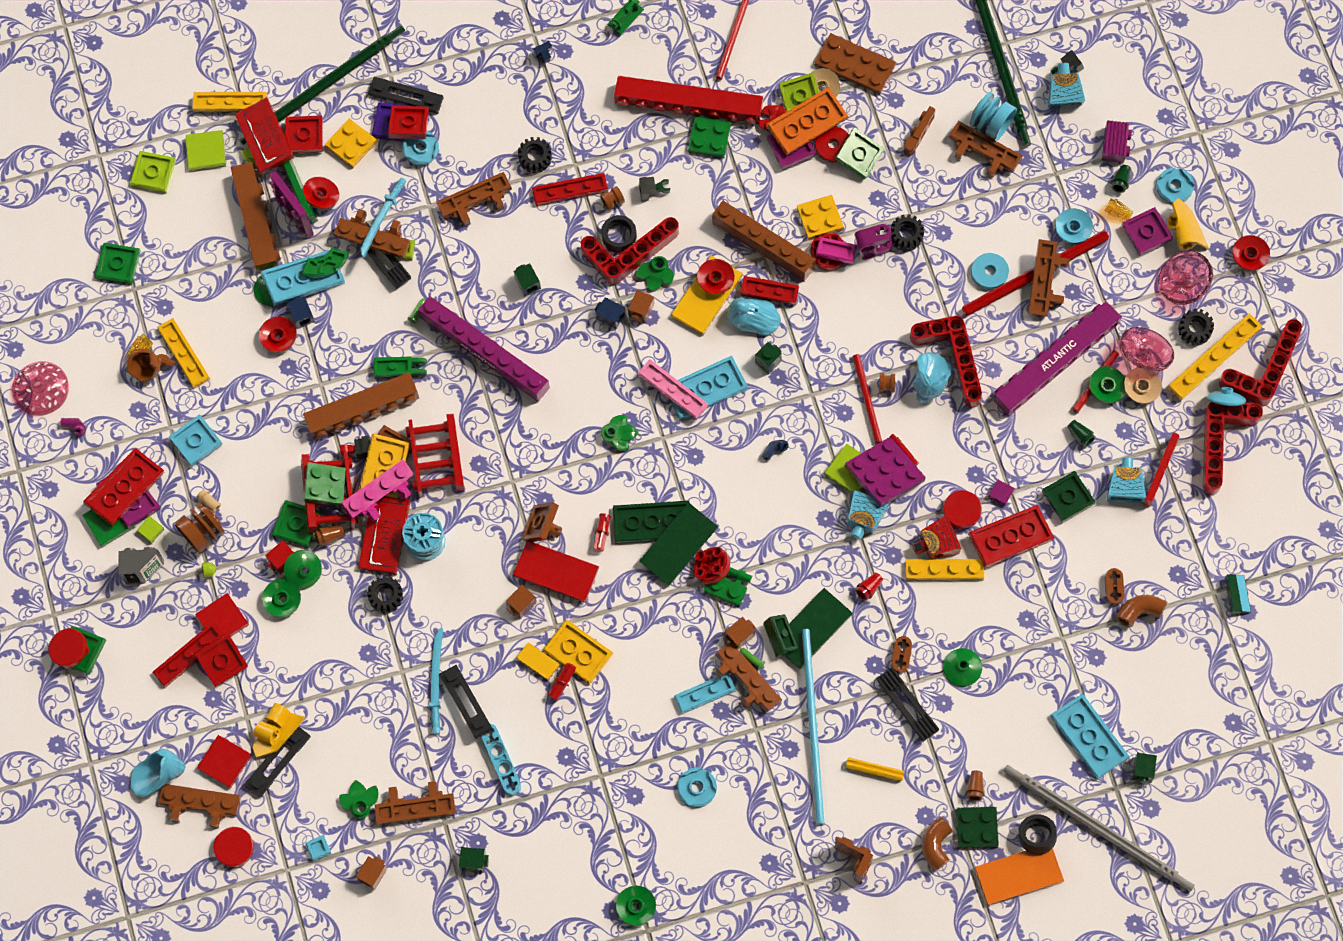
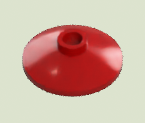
M312 177L303 186V194L307 202L316 208H331L339 200L338 187L334 182L325 177Z
M1246 235L1235 242L1232 255L1238 266L1254 271L1263 268L1268 263L1270 248L1262 238L1255 235ZM1251 253L1253 257H1248L1247 254Z
M711 259L704 262L697 272L699 286L710 294L725 293L732 287L735 279L732 266L721 259ZM718 277L719 281H713L712 279Z
M281 316L266 320L259 330L261 344L271 352L286 351L294 344L297 337V331L293 322ZM282 335V338L276 339V336Z

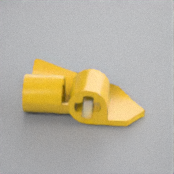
M1178 198L1172 204L1174 212L1168 217L1167 225L1170 230H1176L1175 237L1179 249L1186 251L1198 244L1208 250L1209 247L1193 211Z
M274 703L265 718V722L260 721L255 727L254 736L257 740L253 745V750L256 757L260 758L277 752L304 721L305 717L290 713L284 706Z

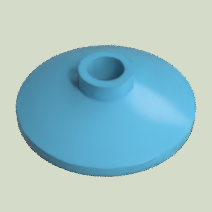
M1071 208L1063 211L1058 216L1055 227L1061 239L1068 243L1077 244L1084 242L1090 237L1093 231V222L1085 211ZM1070 227H1076L1077 230L1073 231Z
M1223 387L1222 391H1215L1207 395L1209 401L1221 405L1237 406L1246 402L1245 397L1233 392V388Z

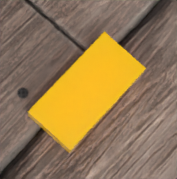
M529 642L517 656V660L547 681L550 680L560 666L559 663Z

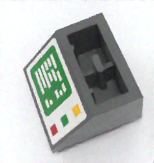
M144 547L143 550L125 548L124 551H118V574L125 584L146 583L164 565V559L155 547Z

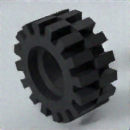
M530 137L531 141L525 139V143L522 142L518 148L520 165H522L523 169L526 168L527 172L533 170V173H536V170H539V173L543 172L542 168L546 170L548 168L547 165L551 164L552 154L550 145L544 139L540 141V137H537L536 140H534V137ZM532 150H539L542 156L538 160H531L528 158V153Z
M904 214L901 215V218L897 217L891 226L892 244L895 243L896 248L900 246V250L906 248V251H910L911 247L913 250L916 249V245L919 247L924 236V225H921L922 221L920 219L917 221L916 216L911 218V214H908L907 217ZM903 227H910L913 229L914 235L911 238H904L901 236L900 230Z
M1197 308L1193 309L1192 312L1191 309L1188 310L1187 313L1183 314L1178 325V333L1182 335L1181 339H1186L1187 344L1192 342L1194 346L1196 343H1198V346L1202 345L1203 342L1206 343L1214 330L1212 316L1208 317L1209 313L1206 312L1204 314L1202 309L1199 312ZM1193 321L1200 322L1203 325V331L1194 333L1190 330L1189 324Z
M386 575L382 576L383 578L381 579L377 577V580H372V585L368 586V600L376 611L380 610L381 613L388 611V613H391L392 609L395 611L397 606L402 604L403 590L398 581L394 580L393 577L389 576L387 578ZM383 588H389L393 592L391 599L388 601H382L378 598V593Z

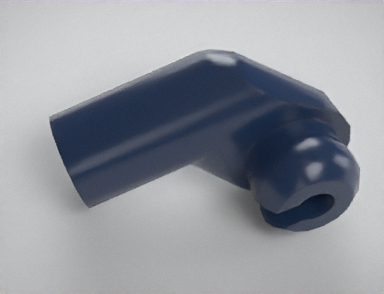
M785 440L771 441L761 456L765 460L770 461L774 453L786 451L789 448V444Z

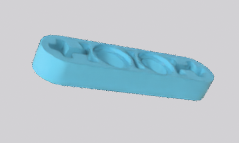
M490 724L493 729L492 731H495L492 733L494 742L491 743L488 735H481V738L504 791L510 796H515L521 791L520 780L498 729L495 725ZM494 746H500L503 749L499 756H494L491 753ZM504 763L510 766L509 772L505 774L499 771L500 765ZM510 776L513 784H518L515 786L516 790L514 791L511 788L507 789L509 787L507 778Z

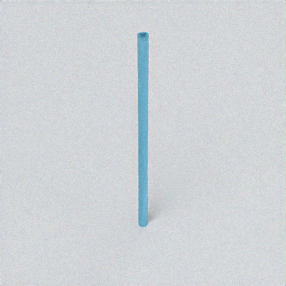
M803 629L802 642L817 825L825 824L810 631L809 629Z

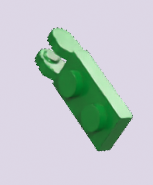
M411 356L375 357L374 378L398 377L409 372L411 377L426 376L427 370L412 369V364L416 366L426 365L427 359L412 358Z

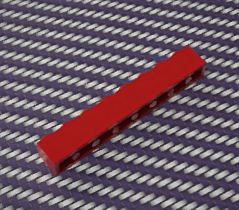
M619 75L614 93L615 103L620 106L631 105L640 109L652 108L656 111L666 110L672 111L675 114L687 113L697 117L708 116L711 119H727L731 122L743 121L747 124H759L758 121L761 119L763 96Z

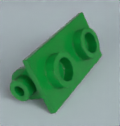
M629 0L607 25L622 35L644 11V8L638 5L640 1Z

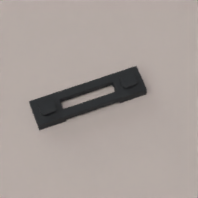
M375 76L368 91L369 96L388 99L410 106L429 107V112L435 114L439 113L438 111L444 99L441 94ZM393 88L422 96L423 99L418 101L389 93V89Z
M369 248L367 254L396 289L411 279V275L394 256L384 253L394 265V268L392 267L391 270H388L375 252Z
M454 665L439 673L475 739L485 735L486 732L489 733L490 730L492 731V726L458 666ZM459 685L462 686L477 713L472 718L455 691V687L458 688Z
M893 667L879 677H876L878 683L923 742L939 731L938 726L913 696ZM898 687L922 717L918 721H915L894 693V690Z
M298 727L277 752L267 756L244 784L245 787L261 798L311 736ZM286 744H289L292 747L272 773L268 777L262 774Z

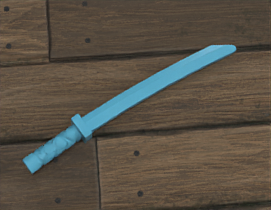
M400 178L390 195L385 194V203L362 244L361 255L363 258L366 256L392 205L395 206L397 204L396 197L406 184V179Z
M440 628L435 635L433 647L431 702H429V707L432 711L433 735L440 734L439 673L443 628Z

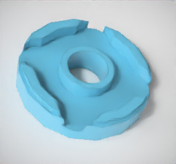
M427 131L426 139H404L402 152L409 162L415 165H427L436 159L439 152V143L434 135ZM423 144L425 150L420 151L415 145Z
M1169 168L1159 175L1156 184L1157 192L1164 201L1171 204L1178 198L1185 202L1192 195L1194 180L1184 169ZM1172 182L1179 183L1180 188L1173 189L1170 184Z
M982 254L973 262L971 270L972 279L981 288L993 290L1007 281L1009 274L1008 263L998 254ZM993 268L995 270V274L988 275L986 274L985 269Z
M699 767L690 768L685 771L679 779L677 786L682 801L696 808L711 803L717 791L716 779L712 773ZM694 783H701L703 785L702 791L694 792L692 790Z

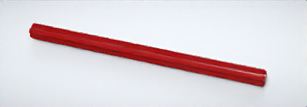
M1103 230L1084 242L1060 253V258L1072 260L1106 242L1109 239V235ZM1034 268L962 307L963 313L969 316L1032 282Z

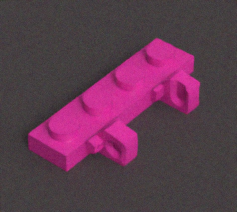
M401 460L344 500L341 505L351 519L361 513L363 516L368 515L371 521L374 522L381 517L375 508L378 500L391 491L393 493L397 491L402 500L407 499L411 495L406 486L409 485L407 480L414 476V473L406 462Z

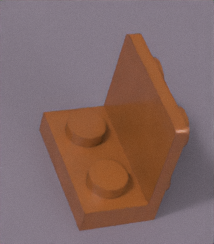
M837 837L834 848L857 860L853 874H855L854 881L862 884L872 864L873 854H871V850L864 846L859 848L853 845V842L846 837H842V839Z

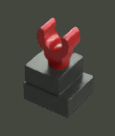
M369 435L361 436L360 439H354L355 445H339L341 456H343L344 451H348V455L356 453L357 459H366L370 438Z

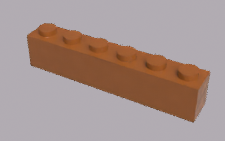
M252 162L230 167L256 271L261 273L263 270L279 266L278 261H281L279 250L274 248V244H277L275 234L270 232V228L273 227L271 218L266 216V211H269L266 200L263 201L261 196L264 195L263 186L258 184L257 181L260 178L259 170L254 168Z
M724 200L713 212L712 223L802 281L805 282L814 270L816 261L814 257Z
M409 372L305 412L303 416L313 440L316 438L322 439L334 431H343L347 426L361 424L365 419L376 418L381 413L394 411L404 404H412L419 399V395Z

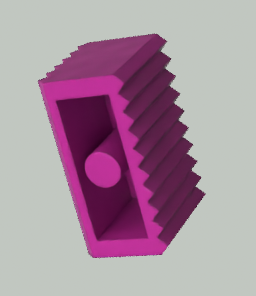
M1107 120L1102 160L1124 163L1125 158L1129 157L1130 146H1127V140H1131L1132 130L1129 129L1128 122Z

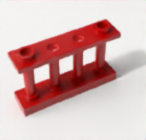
M454 413L446 414L447 421H443L442 424L413 427L412 419L408 420L409 426L405 427L407 438H411L416 480H413L414 492L418 491L419 498L423 497L422 489L452 485L456 486L457 492L465 491ZM440 431L449 432L450 439H446V441L416 445L415 435ZM441 449L451 450L452 457H448V459L418 463L417 453ZM443 467L454 468V475H451V477L421 481L420 471Z
M348 451L343 452V460L320 462L310 460L309 454H301L303 490L305 489L306 465L309 462L346 468L344 486H346L347 496H344L343 501L352 495L350 479L352 458H348ZM305 501L308 533H315L317 526H320V524L349 522L350 530H354L355 523H358V515L353 519L348 514L315 515V508L329 504Z

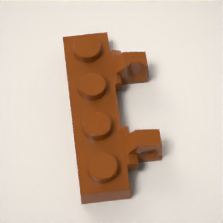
M961 121L957 122L949 134V138L957 142L955 146L958 148L955 151L954 157L961 160L962 155H965L966 151L970 153L974 151L989 160L988 163L991 164L986 175L992 178L998 170L1003 171L1004 168L1013 173L1022 160L1023 155Z
M502 172L438 200L436 203L444 220L452 216L455 219L460 217L463 226L471 224L467 212H470V208L488 201L490 203L493 201L497 211L505 209L501 199L504 198V193L512 190V187L505 173Z
M358 209L355 218L351 217L350 221L340 218L334 232V237L362 246L371 228L367 226V223H364L367 217L366 211ZM393 220L390 230L385 229V232L377 231L369 248L404 259L411 242L409 239L402 238V233H400L401 222Z
M1038 240L1028 314L1047 317L1049 307H1053V304L1062 305L1064 303V296L1055 295L1053 290H1051L1054 270L1057 267L1067 268L1070 260L1060 258V253H1056L1058 242Z
M732 642L717 651L715 656L721 661L720 664L722 666L717 669L718 671L715 675L721 679L723 675L730 673L738 680L749 694L747 698L744 697L741 701L745 709L755 703L760 705L767 713L781 703V697Z
M431 781L428 782L429 794L425 795V797L403 800V798L398 797L397 787H389L390 798L385 799V803L374 804L377 825L456 814L454 794L443 795V792L437 789V782Z
M170 784L162 786L159 804L169 806L168 809L172 810L170 817L172 821L180 822L179 816L183 810L207 811L212 817V822L209 825L214 828H219L220 820L225 818L226 814L237 816L241 796L236 794Z

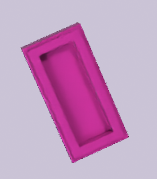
M820 237L816 256L853 264L857 245Z

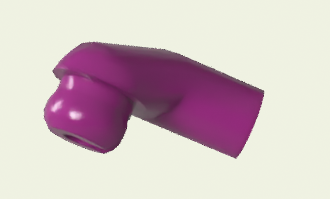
M61 418V427H71L78 436L85 434L86 426L79 418Z

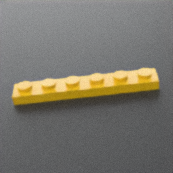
M1249 313L1176 378L1168 388L1182 401L1259 332L1263 326Z

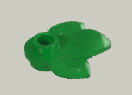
M656 256L650 262L643 263L639 267L636 277L646 279L648 289L655 291L663 283L671 285L674 274L668 268L667 259L662 256ZM657 264L663 265L661 268L656 267Z
M625 415L613 417L610 423L601 429L602 439L605 442L611 443L615 449L620 451H628V441L634 439L639 433L634 426L627 424V416ZM608 430L612 431L614 434L610 435L608 433Z
M354 780L350 786L349 794L339 795L340 804L344 809L350 810L354 817L363 819L370 814L371 806L378 800V788L375 785L366 790L362 783ZM364 806L365 809L363 812H358V807Z

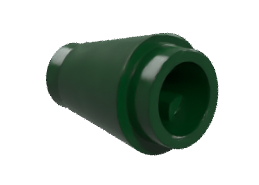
M1121 165L1112 179L1111 188L1115 192L1124 193L1129 188L1130 166Z
M1076 420L1071 421L1067 427L1080 446L1088 447L1096 438L1092 430Z

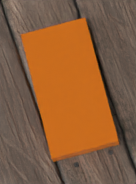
M827 87L772 120L766 126L786 156L844 122L849 116L830 88Z
M1053 848L1045 854L1035 855L1023 851L975 866L987 906L1064 882Z

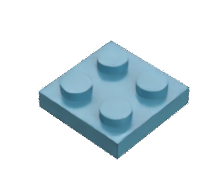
M200 414L169 436L192 467L223 445Z

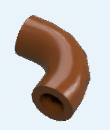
M1149 594L1137 595L1123 604L1115 619L1127 627H1132L1141 614H1149L1160 619L1168 602Z
M941 816L933 821L925 830L921 842L922 853L934 872L938 871L950 860L943 852L941 844L953 831Z

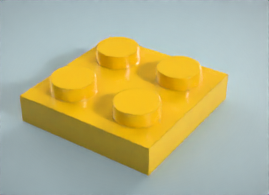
M349 118L325 143V147L354 168L375 146L377 139Z
M832 195L797 205V211L808 241L824 234H832L844 230Z

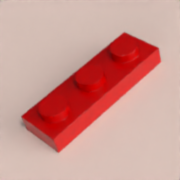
M744 276L740 296L796 305L799 285Z

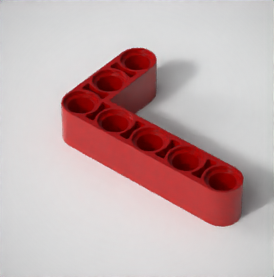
M673 217L664 219L616 258H613L593 236H585L581 240V251L598 273L609 284L615 285L676 239L679 235V223ZM669 226H672V227H674L675 229L669 231V230H667L666 228L669 227ZM656 237L661 239L658 242L652 241ZM587 245L594 246L592 249L585 248ZM639 249H645V250H647V251L644 252V253H639V252H638ZM599 258L606 259L604 262L597 261ZM625 260L632 261L630 264H624L623 262ZM611 271H616L617 275L612 276L609 275V273Z
M951 316L914 324L910 331V341L914 345H925L949 340L964 403L970 408L977 407L981 402L982 390L964 320L959 316ZM958 325L960 328L953 329L951 326ZM938 328L942 332L935 333L933 329ZM921 332L923 336L917 337L914 333ZM962 342L964 346L959 347L955 343ZM961 359H965V360H967L969 363H968V364H962V363L960 362V360H961ZM964 377H971L973 381L968 382L964 380ZM975 394L978 398L971 399L968 395Z
M1297 319L1287 321L1261 381L1234 369H1226L1219 379L1220 388H1233V392L1240 394L1252 403L1260 406L1268 405L1275 394L1301 334V322ZM1288 328L1295 329L1296 333L1290 332ZM1281 344L1288 345L1289 349L1283 348ZM1274 360L1281 361L1282 365H1277ZM1267 376L1274 377L1275 381L1268 380ZM1229 377L1233 382H1227L1224 378ZM1242 385H1248L1250 390H1245ZM1264 392L1268 395V397H1262L1260 393Z
M1213 402L1208 404L1204 414L1202 485L1203 491L1207 495L1217 494L1223 483L1224 424L1255 426L1263 415V409L1260 405L1245 403L1229 406ZM1215 409L1219 414H1212L1210 410ZM1229 411L1237 412L1238 416L1231 415ZM1249 412H1254L1257 417H1251ZM1210 427H1215L1218 430V432H1212L1210 430ZM1214 445L1218 448V450L1213 451L1210 449L1209 446ZM1214 463L1217 469H1212L1209 464ZM1208 482H1215L1217 487H1211Z

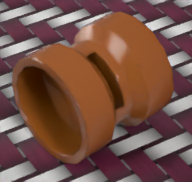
M617 186L613 187L610 192L600 194V198L608 211L613 209L614 205H620L625 202L623 194Z

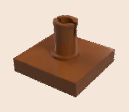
M554 502L534 505L521 540L525 542L527 540L531 542L544 541L548 534L558 538L561 534L558 530L562 531V527L554 524L553 520L559 505Z

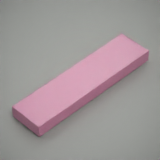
M649 359L638 372V376L695 420L708 408V403Z

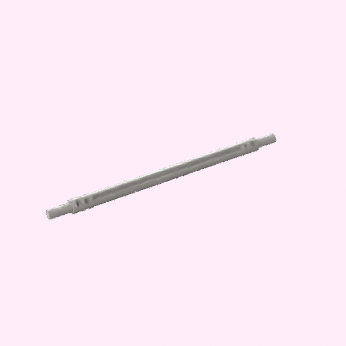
M1008 764L1004 768V772L1020 781L1019 784L1059 808L1171 882L1175 881L1190 892L1193 890L1195 885L1180 876L1179 872L1172 867H1169L1026 773L1022 774Z

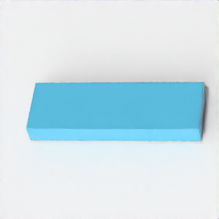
M727 674L723 675L721 679L716 677L674 695L681 713L684 714L734 693L736 688L730 675Z

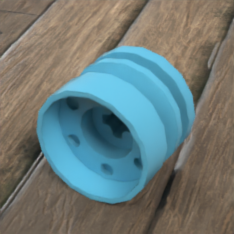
M988 92L975 107L969 125L972 127L977 126L979 131L988 126L986 135L998 141L1011 124L1017 108L1007 102L998 107L1001 99L998 96L994 98V94Z
M418 513L407 519L403 526L402 535L407 550L412 557L422 561H429L438 557L445 548L446 542L441 522L436 516L429 513Z

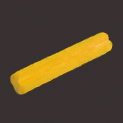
M850 757L846 762V768L900 782L904 777L903 770Z

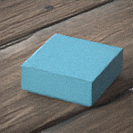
M324 835L305 843L313 862L332 854Z

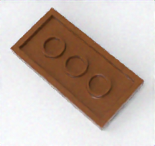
M830 33L814 66L829 69L837 76L881 95L896 66V61Z

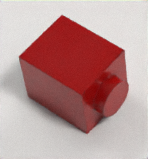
M281 541L265 555L268 560L266 564L273 572L277 570L281 574L284 572L286 559L294 552L284 541Z

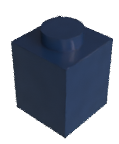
M305 296L295 297L287 303L297 329L315 322Z
M605 297L595 308L596 318L617 329L625 315V307Z

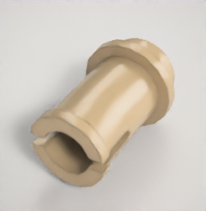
M203 489L196 496L198 502L203 503L213 513L221 507V503L216 501L208 490L205 491Z

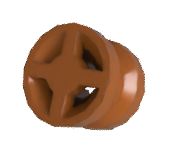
M880 373L879 392H884L885 390L895 392V374L885 375Z

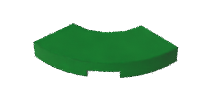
M331 248L323 257L316 259L307 258L302 277L323 278L334 274L346 263L349 253Z

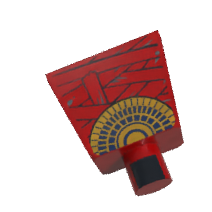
M947 515L922 529L919 534L921 541L912 544L916 555L926 552L929 559L958 555L962 548Z

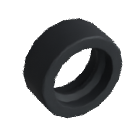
M616 215L608 218L601 229L603 244L612 252L621 253L636 242V225L627 216ZM616 225L626 226L630 230V237L622 243L613 242L608 237L609 229Z
M1035 814L1026 817L1021 822L1019 842L1027 852L1035 855L1045 854L1055 846L1057 829L1053 820L1049 817ZM1041 826L1049 830L1050 836L1042 843H1035L1027 839L1026 832L1031 827Z

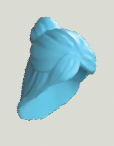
M740 297L733 300L728 307V322L741 331L770 335L778 329L781 322L777 309L770 301Z
M928 352L927 354L919 355L917 358V372L913 386L917 392L916 398L919 403H926L932 398L939 397L953 372L951 364L939 354Z
M159 749L149 754L145 760L135 766L131 775V789L137 796H148L181 775L185 771L186 766L172 751Z

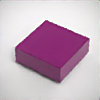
M998 479L988 497L1006 506L1015 488Z

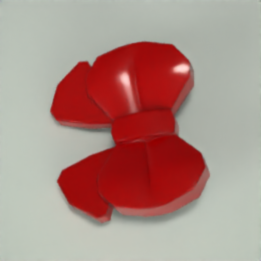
M779 105L765 106L762 109V113L769 116L770 120L763 119L758 121L759 127L770 132L766 125L786 113V109Z

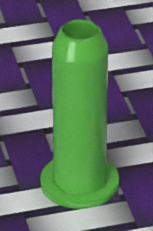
M425 298L419 301L412 315L407 318L411 323H418V309L426 300Z
M745 648L739 650L749 662L757 667L758 671L764 666L765 661L762 662Z

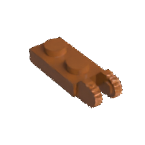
M929 106L927 111L922 112L919 118L920 124L914 126L911 132L912 137L907 138L904 144V153L906 155H913L935 118V108Z

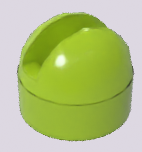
M212 562L202 563L203 577H211L216 573V566Z

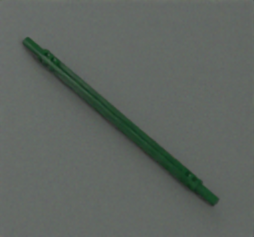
M975 0L1008 103L1017 108L1013 118L1017 131H1020L1024 146L1028 147L1031 145L1027 132L1028 126L987 0Z
M400 25L389 34H384L275 111L278 121L280 122L391 44L394 38L405 31L404 27ZM244 136L239 139L242 145L247 143Z

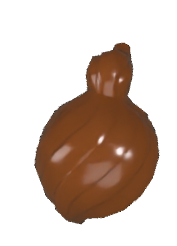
M142 348L134 351L129 356L127 373L141 382H147L157 376L161 366H173L176 362L172 361L167 355H155L149 349Z

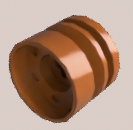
M199 502L195 505L200 512L199 514L191 508L189 511L193 519L190 520L183 515L174 522V525L187 542L200 554L210 546L206 539L207 536L216 541L218 538L213 531L215 530L221 536L225 531L215 514Z

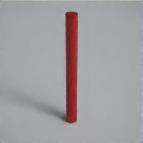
M1113 350L1102 367H1111L1119 353ZM1089 385L1072 408L1075 413H1079L1091 396L1092 392Z

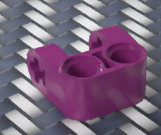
M879 224L861 229L854 234L855 243L862 260L888 253L892 249L891 228L888 225ZM881 230H884V232H887V233L881 235V234H880V231H881ZM887 243V247H883L881 244Z

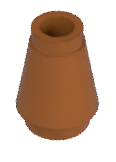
M342 525L319 528L318 531H315V537L319 546H326L345 536Z
M978 770L971 771L965 791L966 798L970 801H981L985 796L983 772Z

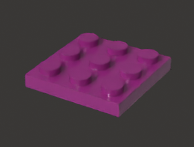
M274 171L269 175L271 179L269 184L273 189L272 192L276 197L277 204L280 207H284L290 221L294 220L298 232L301 235L305 234L309 239L314 233L307 212L278 173Z
M891 437L845 463V468L879 507L908 492L926 479L924 474Z

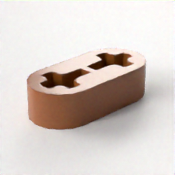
M1111 568L1105 575L1106 600L1112 606L1120 605L1125 595L1123 573L1117 568ZM1112 574L1119 577L1116 580V585H1113V579L1109 578ZM1113 589H1116V595L1120 596L1117 601L1114 600V597H1110L1114 592Z
M906 636L898 637L894 645L891 667L898 674L905 673L910 663L912 641ZM902 641L906 642V645L909 646L905 647L904 653H900L901 646L898 645ZM899 657H903V664L906 665L902 666L901 669L895 664L899 662Z

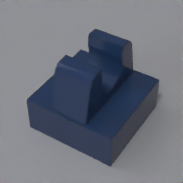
M547 41L533 48L531 52L534 58L540 56L543 63L550 61L551 55L549 51L552 49L550 41Z

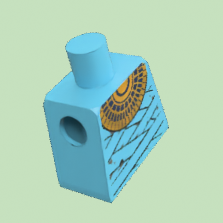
M1069 63L1058 64L1059 74H1053L1050 77L1048 107L1083 104L1085 96L1079 73H1070Z
M1122 458V467H1114L1107 501L1144 503L1146 493L1143 471L1141 468H1133V458Z
M855 490L847 525L854 527L851 536L861 540L864 532L873 534L885 516L889 503L879 507L869 495Z

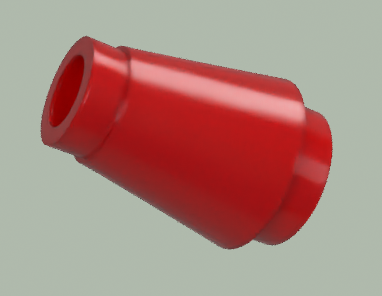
M875 572L859 583L855 590L857 595L865 601L871 599L883 581L882 576Z

